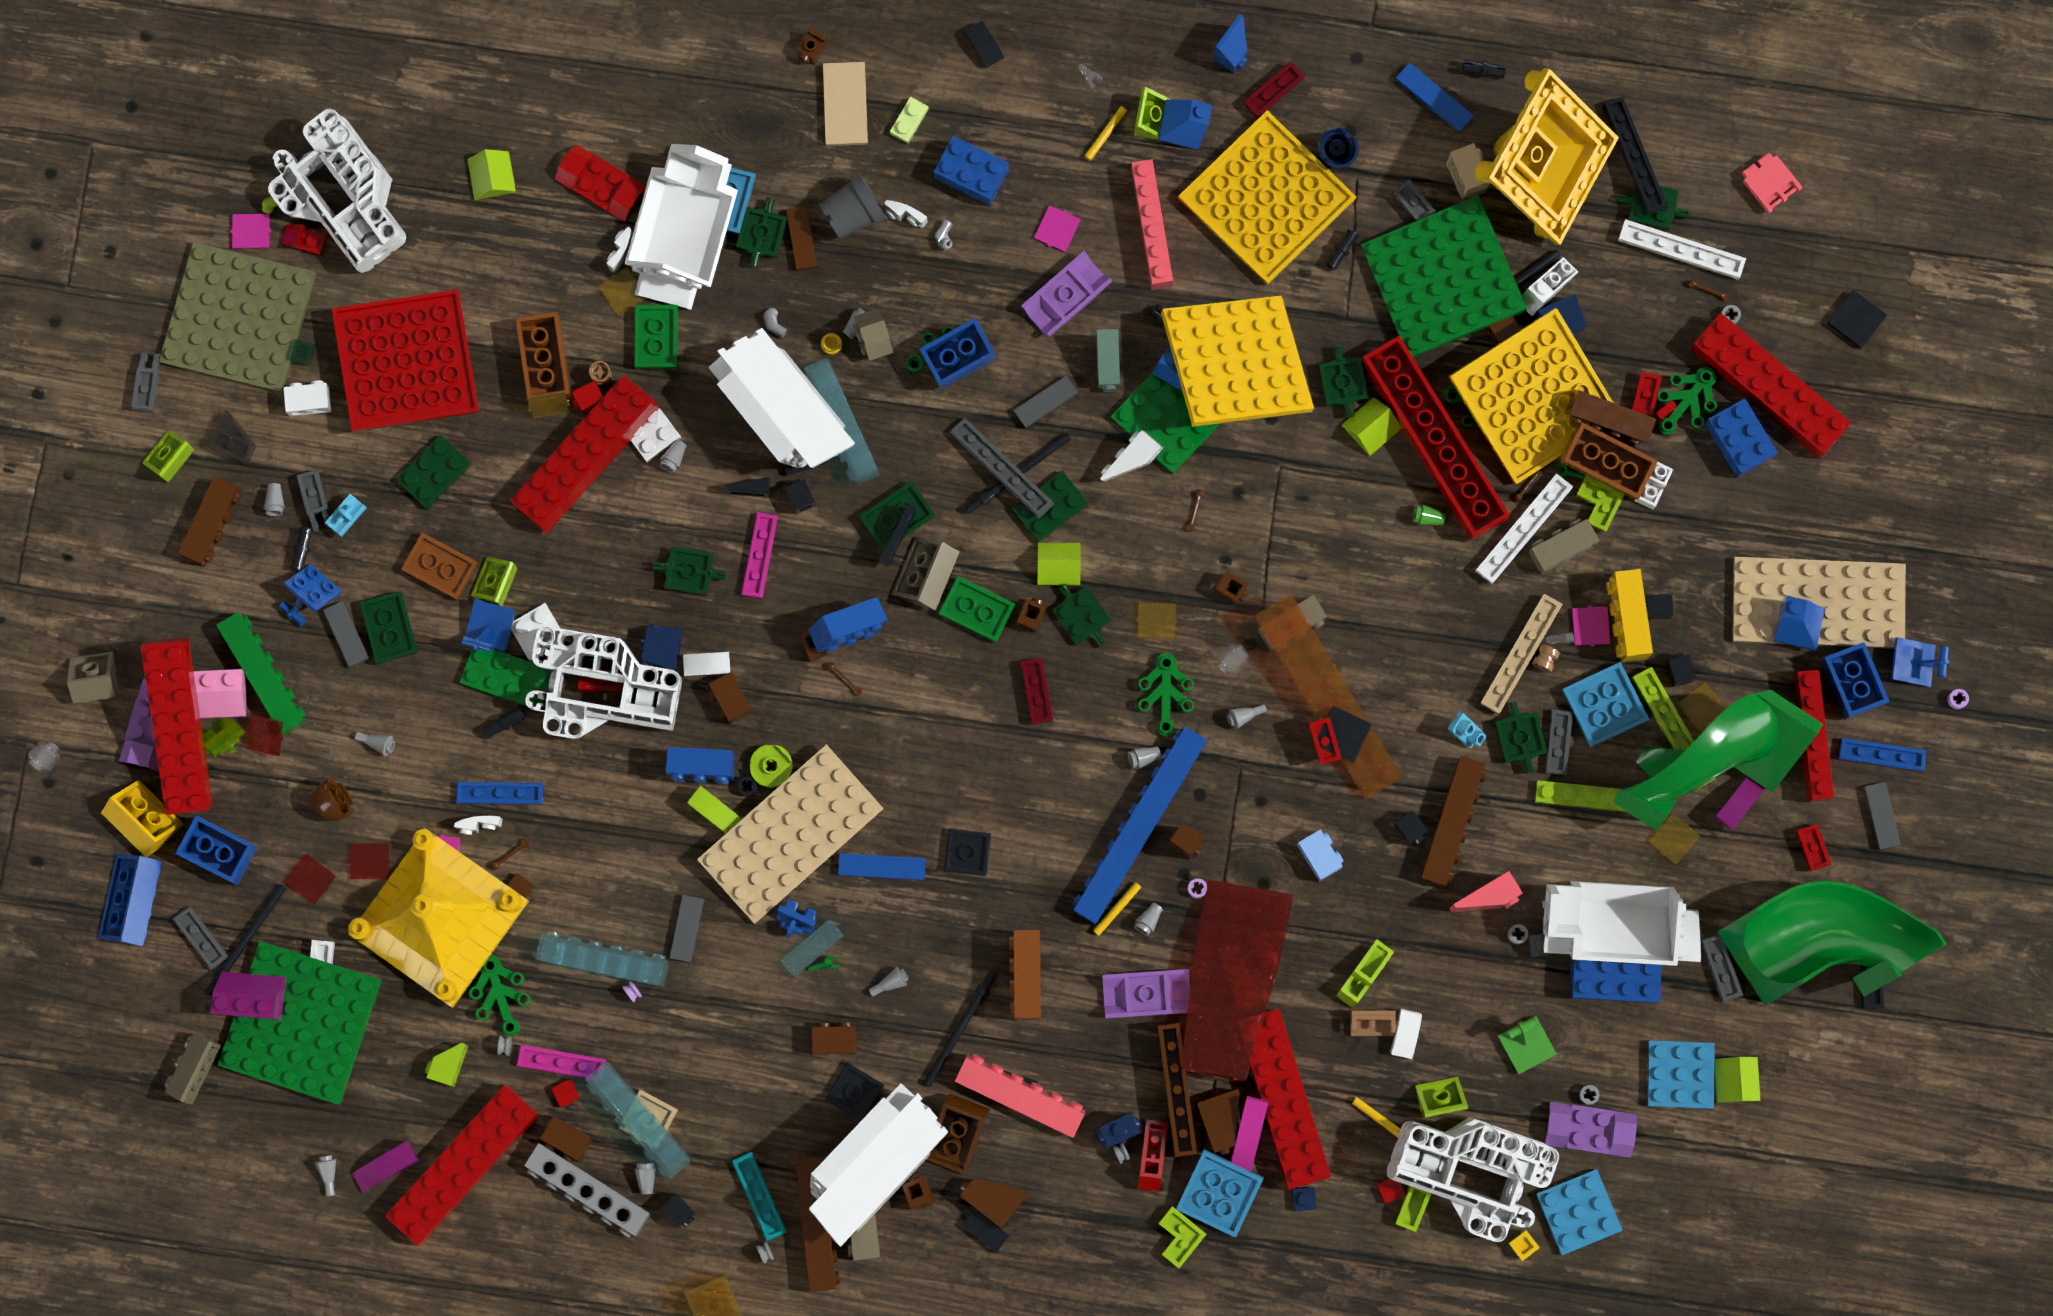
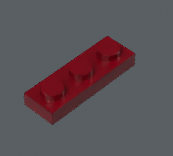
M1290 62L1244 101V105L1258 119L1302 82L1305 76Z
M1042 658L1021 661L1032 725L1053 722Z

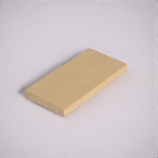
M865 62L823 63L826 146L868 145Z

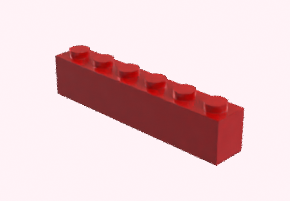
M1819 670L1800 671L1793 675L1796 707L1822 723L1818 734L1802 754L1808 803L1830 801L1834 798L1820 674Z

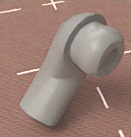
M946 219L942 221L935 233L938 247L942 250H949L952 247V241H950L948 232L953 224Z
M769 308L764 313L765 326L767 330L783 338L787 333V329L777 323L778 311L775 308Z

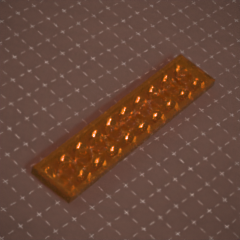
M1289 594L1254 616L1317 721L1327 718L1331 707L1335 706L1369 722L1292 594ZM1372 726L1355 762L1352 763L1343 758L1341 759L1365 800L1403 778Z

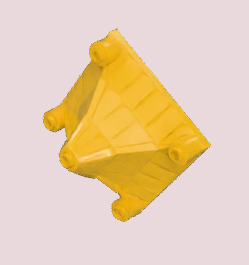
M1543 68L1542 71L1532 70L1526 75L1525 87L1532 93L1524 109L1519 114L1516 123L1495 143L1493 151L1496 158L1494 162H1479L1475 169V176L1480 182L1493 184L1522 213L1532 220L1535 224L1534 232L1536 236L1550 239L1554 244L1561 245L1619 137L1550 69Z
M424 828L414 834L413 846L400 862L361 918H356L350 922L348 934L453 1008L529 901Z

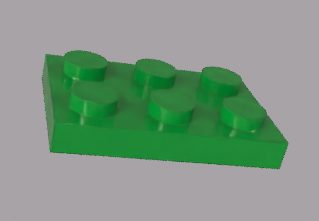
M635 305V369H678V305Z
M958 576L939 615L997 643L1015 607V603Z

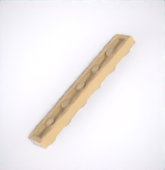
M1543 594L1480 703L1482 706L1498 715L1500 714L1563 605L1562 603Z

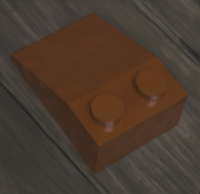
M949 1094L938 1119V1122L945 1127L948 1133L930 1151V1156L926 1160L966 1175L983 1132L990 1108Z

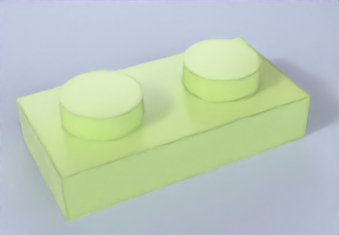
M910 97L890 130V135L909 144L929 110V106Z

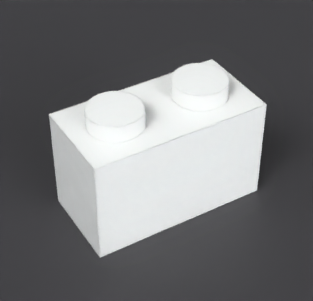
M317 380L312 381L309 385L291 383L289 384L290 387H284L285 410L289 417L332 412L330 387L327 383Z

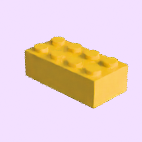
M1641 569L1614 572L1609 578V582H1606L1607 594L1611 595L1612 598L1609 609L1611 616H1614L1615 624L1612 625L1614 637L1617 636L1618 645L1615 647L1617 658L1620 657L1621 663L1647 660L1653 654Z

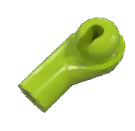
M272 196L264 199L261 204L263 206L262 211L268 214L272 213L274 207L278 206Z

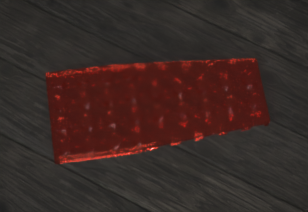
M1208 880L1195 943L1181 1063L1182 1070L1244 1082L1247 1080L1260 1029L1265 1018V1012L1282 958L1293 903V894Z

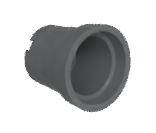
M860 172L852 176L849 183L819 204L840 239L874 222L878 224L888 219Z

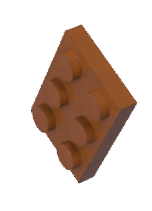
M421 533L401 570L446 595L459 600L479 563L436 539Z

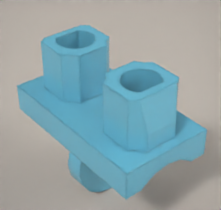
M349 494L325 523L342 537L367 507Z
M1458 711L1457 718L1450 721L1448 730L1466 747L1472 748L1474 744L1481 746L1486 735L1464 713Z

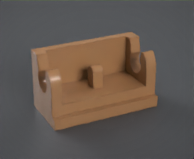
M1351 1011V1036H1395L1396 1011Z

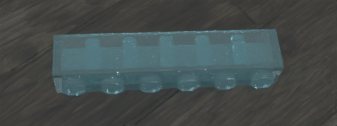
M826 358L805 367V376L846 427L843 429L855 442L851 448L838 454L841 463L846 462L848 469L845 471L849 481H854L856 486L880 476L829 359Z
M547 931V935L541 934L535 958L537 961L662 988L665 987L670 962L665 960L666 956L653 954V957L644 956L645 952L632 949L631 953L623 951L624 947L611 945L610 948L602 947L601 942L592 940L589 941V944L582 943L581 938L568 936V939L559 938V933Z
M604 1062L585 1079L588 1082L587 1088L594 1095L598 1094L602 1098L601 1104L607 1111L612 1110L617 1116L615 1118L616 1122L622 1128L626 1126L631 1132L629 1134L630 1138L637 1145L640 1143L644 1147L643 1153L650 1161H656L659 1165L657 1169L665 1178L668 1176L670 1179L674 1178L693 1161L609 1062Z

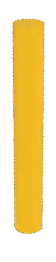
M1120 106L1085 154L1086 159L1091 161L1126 114L1127 110L1124 107Z
M1134 882L1093 929V932L1100 936L1141 889V886Z
M1358 1097L1355 1098L1352 1103L1355 1107L1398 1137L1400 1132L1398 1126Z

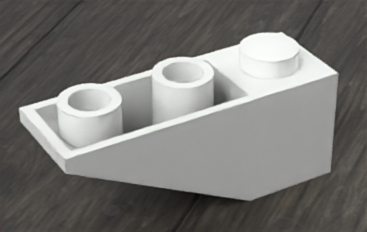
M1564 257L1534 282L1522 295L1527 312L1531 316L1547 304L1578 273Z
M1141 430L1140 433L1136 431L1129 439L1131 442L1126 449L1124 447L1121 448L1115 455L1116 461L1112 465L1109 463L1102 470L1103 476L1100 479L1108 481L1150 464L1163 447L1145 431Z

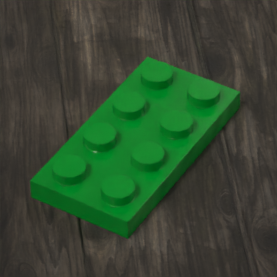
M472 648L460 684L528 707L525 698L529 692H549V681L554 670L543 669L532 662L494 649L489 653L480 649L476 651ZM538 695L535 698H531L534 707H536L537 703H545V700L539 699Z

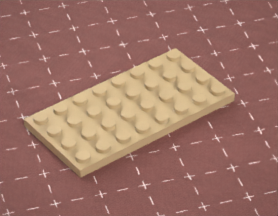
M1734 557L1732 642L1784 644L1774 641L1782 599L1786 596L1808 600L1825 609L1817 646L1852 647L1865 642L1867 648L1894 649L1896 637L1905 639L1906 564Z
M826 744L697 860L755 924L884 808Z

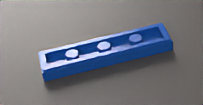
M1411 63L1397 76V82L1459 133L1472 120L1473 115Z
M1840 738L1837 760L1924 772L1927 750Z
M457 782L456 804L543 805L544 784Z
M839 853L838 875L924 881L926 858Z

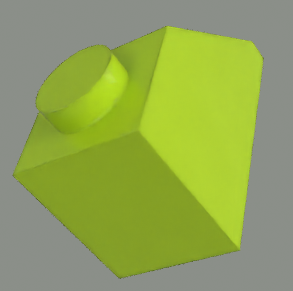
M460 1043L433 1057V1060L428 1062L425 1073L428 1074L427 1078L455 1087L468 1045Z

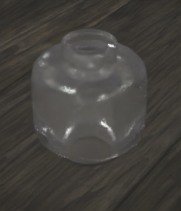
M1230 643L1218 653L1217 658L1219 662L1217 666L1224 674L1229 672L1235 675L1247 666L1249 654L1239 643L1237 645Z
M39 741L28 753V758L30 759L28 763L40 773L42 771L49 772L60 760V755L57 752L59 748L51 741L48 743Z

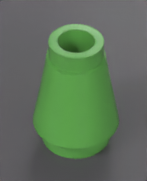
M1423 504L1421 506L1416 505L1412 520L1417 525H1443L1445 513Z

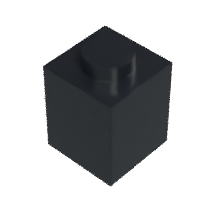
M795 479L785 487L796 515L816 506L805 479L801 481L800 479Z
M1673 594L1645 596L1648 619H1671L1673 616Z
M1677 653L1670 656L1671 659L1666 662V667L1672 687L1688 684L1697 679L1690 654L1683 656V653Z
M1413 810L1395 822V828L1408 845H1411L1413 842L1415 845H1418L1426 839L1424 834L1428 832V829Z
M677 1193L660 1208L678 1228L682 1226L687 1228L695 1220L693 1215L696 1212Z

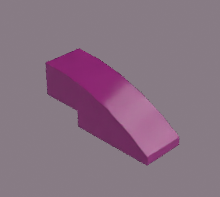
M1746 776L1714 816V819L1729 831H1732L1758 799L1765 787Z
M406 1141L352 1174L362 1193L420 1160L410 1141Z

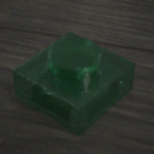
M294 339L288 360L310 366L315 344Z

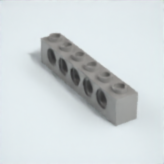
M538 1143L524 1165L529 1168L527 1173L537 1179L540 1176L547 1180L545 1184L554 1190H557L559 1187L565 1191L564 1196L573 1202L576 1200L584 1203L582 1208L592 1214L595 1211L602 1215L601 1220L611 1226L613 1223L621 1227L619 1231L628 1237H631V1235L637 1236L651 1215L643 1208ZM553 1162L555 1164V1171L553 1174L548 1175L544 1170L545 1165ZM566 1174H571L574 1177V1182L570 1186L563 1184V1177ZM586 1185L592 1188V1194L588 1198H584L581 1194L582 1188ZM603 1197H608L611 1202L610 1207L606 1210L601 1209L599 1205ZM621 1209H626L629 1212V1218L622 1222L618 1219V1212Z

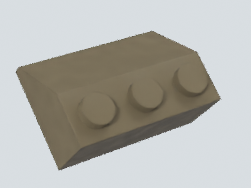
M915 536L891 595L922 608L936 610L956 563L959 551L944 542Z
M196 1033L193 1036H189L184 1045L186 1050L183 1056H179L174 1067L176 1070L173 1076L170 1075L165 1083V1093L183 1103L193 1105L222 1045Z

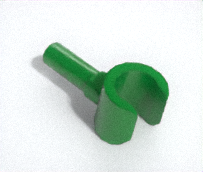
M1562 463L1557 465L1558 468L1565 469V472L1562 474L1556 472L1562 478L1566 476L1585 478L1584 474L1568 470L1567 466Z
M827 956L823 962L808 966L809 971L820 968L838 969L840 965H832L833 959L838 957Z

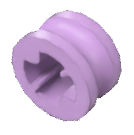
M1956 689L1948 695V704L1954 709H1961L1968 704L1969 695L1965 690ZM1957 694L1961 695L1960 698L1963 697V701L1959 705L1953 700V697L1957 696Z
M1193 879L1188 885V893L1193 898H1202L1207 892V884L1202 879ZM1194 883L1202 884L1201 894L1192 892L1191 889L1194 888Z
M629 981L628 986L622 987L633 1002L636 1001V997H642L632 981Z

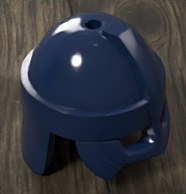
M1341 127L1325 130L1318 144L1321 158L1334 168H1344L1351 165L1359 153V145L1356 138Z

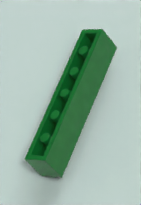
M237 612L217 624V627L279 732L286 736L306 724L304 717L307 715L301 705L296 706L293 699L296 697L290 687L286 688L282 682L285 680L279 669L275 670L271 663L274 660L268 651L264 652L261 645L264 643L258 633L253 634L250 628L253 624L248 616H243L240 612Z

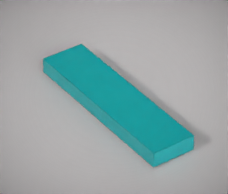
M750 1152L733 1160L734 1168L766 1241L787 1233L753 1153Z

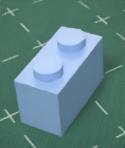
M1321 829L1297 844L1319 882L1343 867L1341 863L1344 862L1339 852H1334L1330 846L1332 840L1327 832L1323 833Z

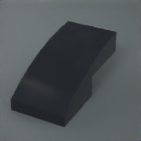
M983 21L964 31L985 68L1005 58Z

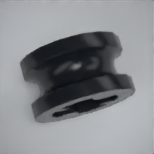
M743 777L738 782V790L741 795L751 797L757 792L758 786L753 778ZM748 781L752 782L751 787L753 790L751 792L748 790L744 792L742 784L744 782L748 784Z

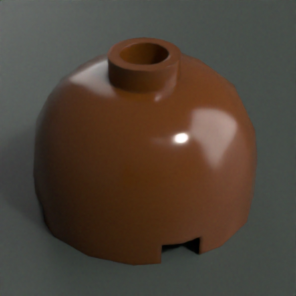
M334 777L324 780L313 792L314 812L328 821L343 820L354 812V809L350 810V805L353 804L349 792L341 782L336 784L334 782L336 778Z

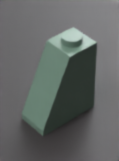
M1118 329L1097 330L1098 389H1103L1104 392H1114L1120 388Z

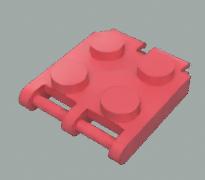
M1769 152L1756 162L1760 168L1753 163L1742 172L1745 178L1743 183L1767 213H1771L1773 211L1772 208L1780 202L1787 201V197L1795 191L1802 189L1801 184L1777 155L1773 157ZM1779 197V199H1777L1775 202L1769 205L1773 200Z

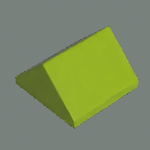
M1142 87L1134 136L1158 140L1165 100L1171 99L1147 87Z
M485 149L467 159L475 200L516 193L509 151Z
M1374 397L1354 413V417H1350L1342 424L1345 430L1369 456L1402 429L1390 408Z
M168 430L142 463L169 483L195 449L188 442Z
M1038 543V585L1065 584L1066 586H1080V543Z
M486 557L471 596L503 606L518 568L511 561Z
M1757 1057L1714 1059L1716 1103L1761 1101Z
M1458 1077L1415 1085L1422 1119L1468 1109Z

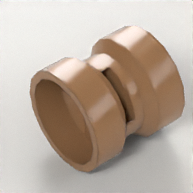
M596 361L590 366L589 374L592 381L595 380L598 386H605L610 383L612 372L607 363Z
M1541 644L1538 650L1540 655L1534 658L1532 665L1542 671L1551 673L1554 668L1553 663L1558 659L1560 652L1548 645Z

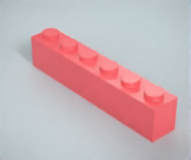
M1153 159L1132 162L1131 172L1151 290L1169 288L1173 285V277Z
M967 1055L955 1082L1074 1138L1085 1114L1082 1105L1074 1101L1068 1103L1062 1100L1063 1096L1058 1093L1051 1092L1049 1094L1043 1091V1087L1037 1083H1026L1023 1081L1024 1078L1018 1074L1012 1073L1010 1075L1003 1072L1004 1068L992 1063V1065L984 1063V1059L978 1055Z

